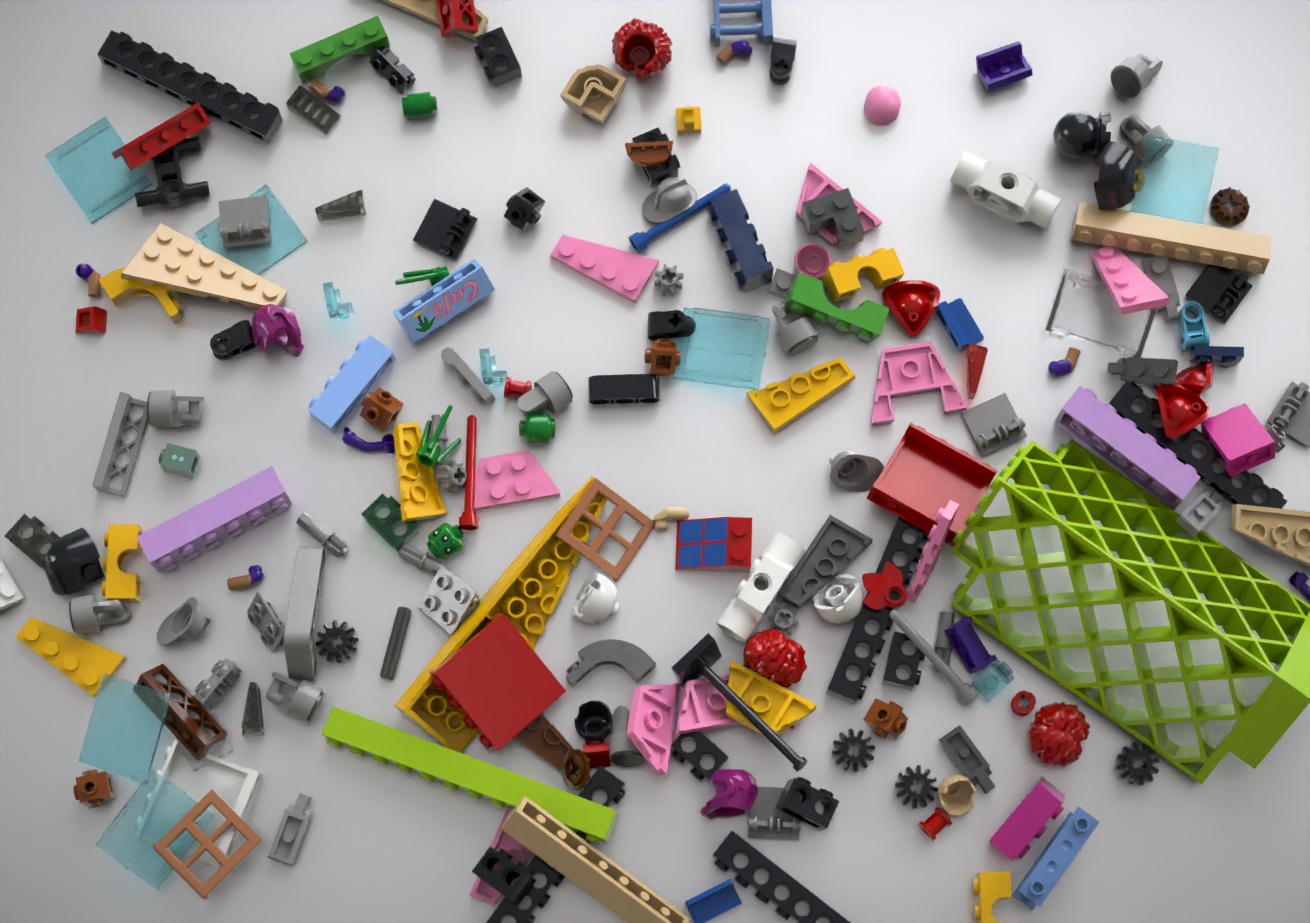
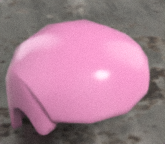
M876 86L866 96L864 113L870 121L876 124H889L898 117L901 98L896 90L888 86Z
M812 242L801 246L795 254L794 266L797 273L801 272L818 280L822 279L823 274L828 269V265L831 264V256L825 247Z

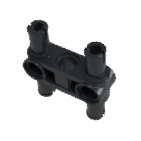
M199 136L185 138L171 146L167 152H161L151 158V161L154 162L158 187H156V190L136 192L137 208L159 204L162 207L177 208L182 203L189 201L188 199L210 195L207 181L185 184L182 181L178 157H180V154L201 151ZM170 191L178 192L176 197H168L166 194Z

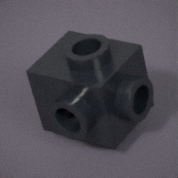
M526 187L508 200L506 203L508 208L504 217L513 226L524 230L530 225H536L540 220V211L546 201Z

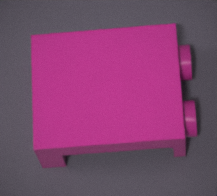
M1246 403L1201 422L1203 438L1210 440L1223 457L1226 472L1230 477L1275 458V441Z

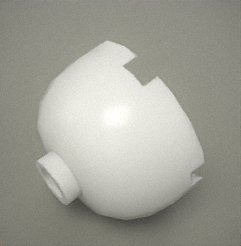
M594 572L595 578L590 575L576 597L577 600H580L578 608L575 606L572 608L573 616L588 623H598L605 620L608 615L613 616L619 606V603L616 602V586L611 580L598 572Z
M849 574L835 576L837 580L826 584L812 597L814 606L821 617L834 624L853 620L861 611L864 600L862 588L854 576Z

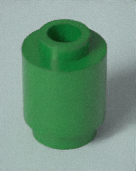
M430 92L409 94L407 97L402 98L404 117L410 116L412 119L434 116L433 111L438 110L436 96H431Z

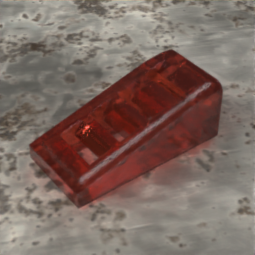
M969 343L966 351L968 399L971 400L975 398L988 352L987 347Z

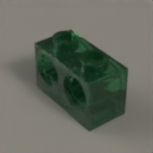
M382 493L361 515L399 553L404 544H408L419 534V530L416 527L418 522L416 520L402 522L401 511L399 510L400 504L392 496L387 498ZM388 508L390 510L389 515L386 518H379L377 513L380 509ZM399 525L407 527V531L403 535H396L394 530Z

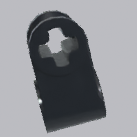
M773 37L769 76L770 80L776 85L787 84L790 80L797 44L795 39Z
M680 310L648 313L647 338L650 340L686 338L695 331L696 323L694 319L686 316Z
M243 320L234 324L232 327L215 334L210 340L213 355L222 361L229 360L257 346L254 344L252 325L249 320ZM222 343L226 347L224 350H221L219 347Z

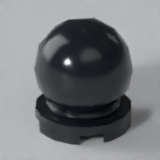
M1080 110L1068 112L1059 119L1053 132L1054 143L1058 150L1065 156L1074 159L1086 158L1093 153L1095 159L1098 160L1107 142L1111 139V132H1106L1107 122H1111V113L1099 112L1098 117L1095 119L1090 113Z

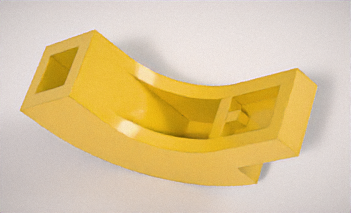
M125 268L115 270L99 279V282L115 306L135 295H149L162 304L174 324L183 319L179 313L182 307L175 298L178 293L177 291L169 290L167 286L155 283L151 286L143 284L142 280L133 278L130 281L121 279V274Z

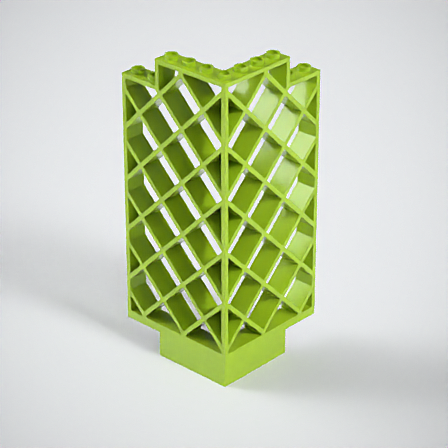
M1073 439L1066 446L1061 444L1053 455L1033 441L1026 448L1021 446L989 486L993 490L991 494L987 495L985 493L978 502L977 506L980 508L978 513L972 512L964 524L968 526L965 532L960 529L952 540L956 545L950 553L971 568L965 575L968 579L967 583L963 584L961 582L954 591L953 595L956 598L951 606L965 616H971L973 621L1199 783L1202 784L1228 751L1255 769L1310 703V605L1203 530L1193 538L1175 521L1180 516L1179 513ZM1012 478L1015 484H1010L1007 481ZM1042 484L1049 485L1051 490L1044 489ZM1004 488L1011 515L984 517L983 515L999 491ZM1077 490H1083L1085 495H1079ZM1058 514L1065 515L1067 521L1060 520ZM1094 520L1100 521L1103 527L1096 526ZM1057 525L1064 552L1037 554L1030 527ZM1129 526H1134L1137 532L1131 531ZM1015 529L1022 555L995 558L989 531ZM971 532L974 533L978 550L965 542ZM1110 551L1117 552L1120 559L1114 558ZM1146 556L1151 557L1155 564L1149 563ZM1181 562H1185L1189 569L1184 568ZM1110 563L1117 589L1089 591L1083 565ZM1068 566L1074 592L1047 594L1040 568ZM1026 570L1032 595L1006 597L999 572ZM980 573L985 575L991 599L974 600L966 594ZM1163 588L1169 589L1173 596H1168ZM1199 593L1204 594L1207 601L1202 600ZM1233 598H1237L1241 606L1237 605ZM1163 600L1170 626L1141 628L1135 602ZM1121 603L1127 629L1099 631L1093 606ZM1078 607L1084 632L1057 634L1051 609ZM1036 610L1042 635L1024 636L1013 627L1010 612ZM1217 625L1222 626L1226 634L1221 633ZM1252 630H1255L1260 638H1256ZM1286 635H1290V636H1291L1290 641L1288 640V638H1287ZM1217 638L1224 663L1194 665L1188 640ZM1174 641L1180 666L1151 668L1145 643ZM1131 644L1137 669L1109 671L1103 646ZM1088 647L1094 672L1076 673L1064 663L1061 649ZM1271 663H1275L1277 665L1275 670L1272 667ZM1271 676L1254 700L1248 704L1241 678ZM1228 679L1233 704L1203 705L1198 681ZM1184 682L1189 706L1161 708L1155 683ZM1140 684L1146 708H1125L1116 701L1113 686ZM1237 720L1219 743L1214 746L1207 721ZM1193 722L1199 746H1178L1168 738L1165 723Z

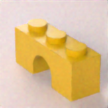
M879 248L873 251L871 255L863 257L860 254L852 257L848 262L841 263V261H837L828 265V269L822 278L834 303L857 294L861 288L858 275L868 276L872 279L876 289L899 282L905 273L894 248L888 250Z
M108 525V532L104 533V545L107 547V556L103 558V570L106 571V581L102 582V595L105 596L107 601L119 600L121 603H140L141 578L137 574H127L122 571V562L127 556L142 554V547L137 536L143 533V529L139 525Z
M1011 871L977 873V878H973V893L978 894V904H974V919L978 920L979 923H1000L992 915V905L996 900L1010 899L1012 897Z

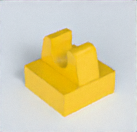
M685 106L683 108H676L677 133H701L700 107Z

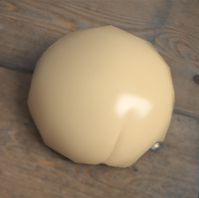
M953 775L943 780L937 790V799L948 815L958 817L967 814L974 807L973 793L976 790L966 776Z

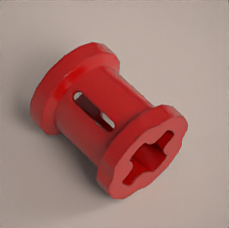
M507 376L504 398H509V396L520 398L532 390V380L525 382L514 380L512 377Z
M1025 690L1018 692L1010 703L1012 712L1017 716H1027L1034 709L1036 704L1035 696ZM1020 698L1022 701H1028L1029 704L1026 706V709L1024 706H1018Z
M939 807L934 809L935 813L925 822L921 821L918 824L932 841L936 839V835L942 829L952 825L949 817Z

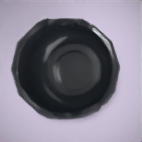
M592 700L582 704L579 707L577 718L574 719L576 732L579 737L587 741H600L609 735L613 726V718L608 705L601 701Z

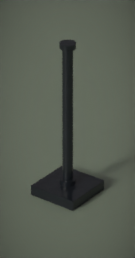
M709 633L671 667L678 683L683 688L687 681L696 680L703 675L793 764V768L796 771L801 770L806 765L807 759L800 757L710 668L722 655L715 639Z

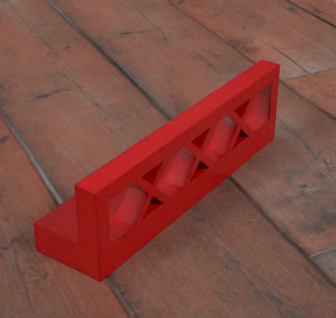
M435 0L442 37L450 38L459 31L472 34L478 32L473 0H465V4L460 0ZM462 13L468 19L469 25L462 23Z
M198 102L111 154L115 159L122 156L129 170H132L211 124Z

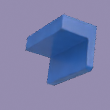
M961 298L949 304L944 301L937 305L935 313L959 353L983 341V334Z
M728 879L685 901V906L694 923H705L742 904L733 886L732 879Z

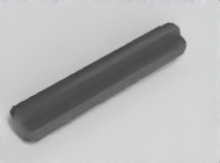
M398 607L380 672V676L383 679H394L411 616V610L407 607Z

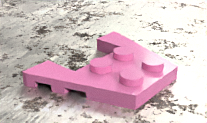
M931 341L882 349L871 420L872 425L894 422L890 397L940 389L944 414L967 410L965 400L960 396L957 386L948 375L946 367Z

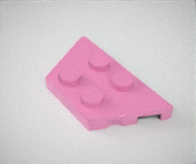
M812 163L808 166L796 215L802 220V202L843 190ZM852 197L864 231L867 232L879 227L882 221ZM832 227L817 231L832 245L837 243Z
M529 450L481 458L475 473L474 511L560 496L557 486Z
M729 675L719 676L728 685ZM706 678L689 680L684 684L676 727L677 735L741 725V723L727 716L726 706L728 699Z
M679 683L639 686L634 688L626 735L658 775L667 773L681 686Z

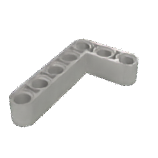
M298 547L284 632V649L289 679L315 680L317 661L313 636L325 563L324 547Z

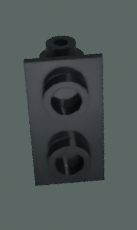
M382 46L377 49L375 47L369 63L393 88H396L403 94L406 84L410 86L416 81L415 74L403 63L396 67L395 65L400 60L389 48Z

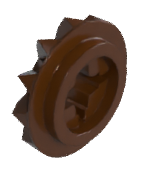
M1231 187L1223 190L1220 189L1213 196L1210 204L1213 217L1218 222L1229 226L1237 225L1244 221L1250 208L1247 196H1244L1240 190L1231 189ZM1229 198H1231L1233 205L1238 206L1234 207L1231 215L1229 207L1224 206L1228 203Z
M580 749L570 750L566 754L562 765L564 782L572 790L586 788L587 781L591 780L590 771L593 770L589 766L591 759L587 758V753Z

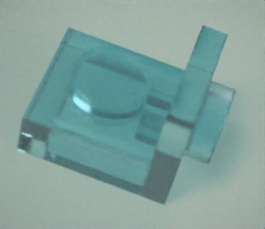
M333 282L323 283L330 318L335 317V319L340 320L348 318L349 314H354L351 302L340 304L342 303L340 290L334 289Z
M489 348L479 349L483 383L489 386L502 385L503 382H506L507 371L492 372L497 370L495 356H490Z
M996 660L972 684L989 702L1014 679L1013 671L1005 662Z

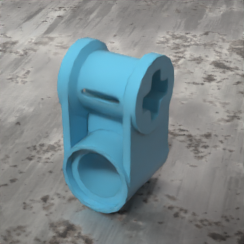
M1195 301L1187 302L1179 310V317H1177L1181 347L1183 351H1186L1194 346H1209L1210 338L1206 327L1204 310ZM1186 310L1194 312V320L1186 317Z

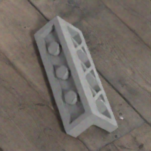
M119 393L92 484L97 491L126 498L148 423L147 401L134 399L128 393ZM132 405L145 407L143 416L133 421L130 416ZM134 427L137 432L136 439L126 444L123 439L124 432ZM127 450L130 455L129 463L119 467L116 462L117 456ZM120 473L124 480L121 490L108 487L111 478Z

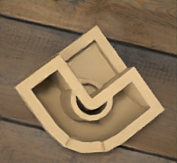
M599 64L586 66L578 69L572 75L560 96L570 108L580 115L585 114L603 124L611 109L616 107L626 85V78Z

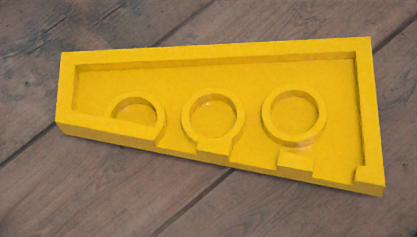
M839 357L813 367L808 372L800 375L799 373L789 376V379L778 383H770L763 389L752 390L746 394L776 433L855 380V374L844 360Z
M418 422L397 424L393 427L402 522L442 517L447 512L433 468L422 464L416 455L422 440Z
M33 617L26 622L15 636L94 698L126 659L121 654Z

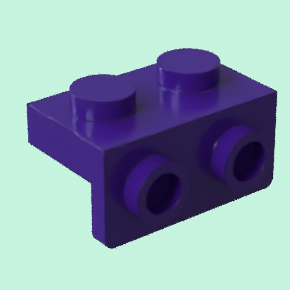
M1020 41L976 56L977 74L988 91L1033 76L1032 68L1022 53Z

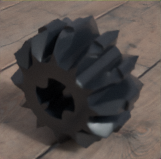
M334 620L332 622L333 628L331 629L327 624L323 625L326 633L317 632V636L323 640L315 642V645L322 648L318 652L321 657L327 654L326 660L328 662H331L336 657L337 663L340 664L342 663L341 656L343 655L347 660L351 659L348 653L349 650L357 652V648L351 644L359 642V639L356 636H352L356 632L353 627L347 629V622L344 621L339 627L338 622ZM340 637L343 643L341 645L337 644L334 647L332 640H337Z
M853 729L848 730V737L841 732L839 734L841 741L834 740L833 745L840 749L833 750L832 755L841 756L835 763L840 765L844 761L846 763L843 768L844 771H847L850 765H853V771L856 773L859 770L858 763L862 768L866 769L868 764L864 759L868 761H873L874 756L867 752L874 751L875 746H866L871 741V737L868 736L864 740L861 739L863 735L862 730H859L857 737L854 736ZM849 745H852L853 748L856 745L859 748L858 756H854V753L852 756L848 754Z
M1136 742L1131 744V750L1124 746L1122 748L1124 755L1118 754L1116 757L1118 761L1123 762L1116 765V770L1124 769V773L1120 775V778L1124 779L1129 776V785H1133L1137 779L1138 785L1143 786L1144 779L1151 782L1154 780L1152 774L1159 772V769L1152 765L1158 764L1160 760L1159 758H1151L1155 750L1152 749L1147 753V745L1145 743L1140 746V749ZM1141 760L1143 764L1135 769L1132 764L1135 761Z
M917 765L915 773L910 766L906 768L907 775L899 773L898 777L903 782H896L894 786L903 789L896 793V797L905 795L906 798L902 802L904 806L911 800L912 809L917 808L918 801L925 808L927 806L925 798L931 802L935 800V797L929 793H935L938 790V787L930 786V784L937 781V778H927L931 770L927 769L924 774H921V766ZM913 781H917L916 784L921 783L920 793H916V790L913 792L910 789Z

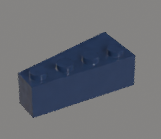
M737 189L710 198L707 213L710 221L716 222L718 227L715 230L720 244L723 242L727 251H724L728 264H733L736 272L733 275L737 286H742L744 292H748L771 283L774 270L771 261L767 262L763 244L757 245L756 243L758 241L757 231L752 223H747L749 215Z

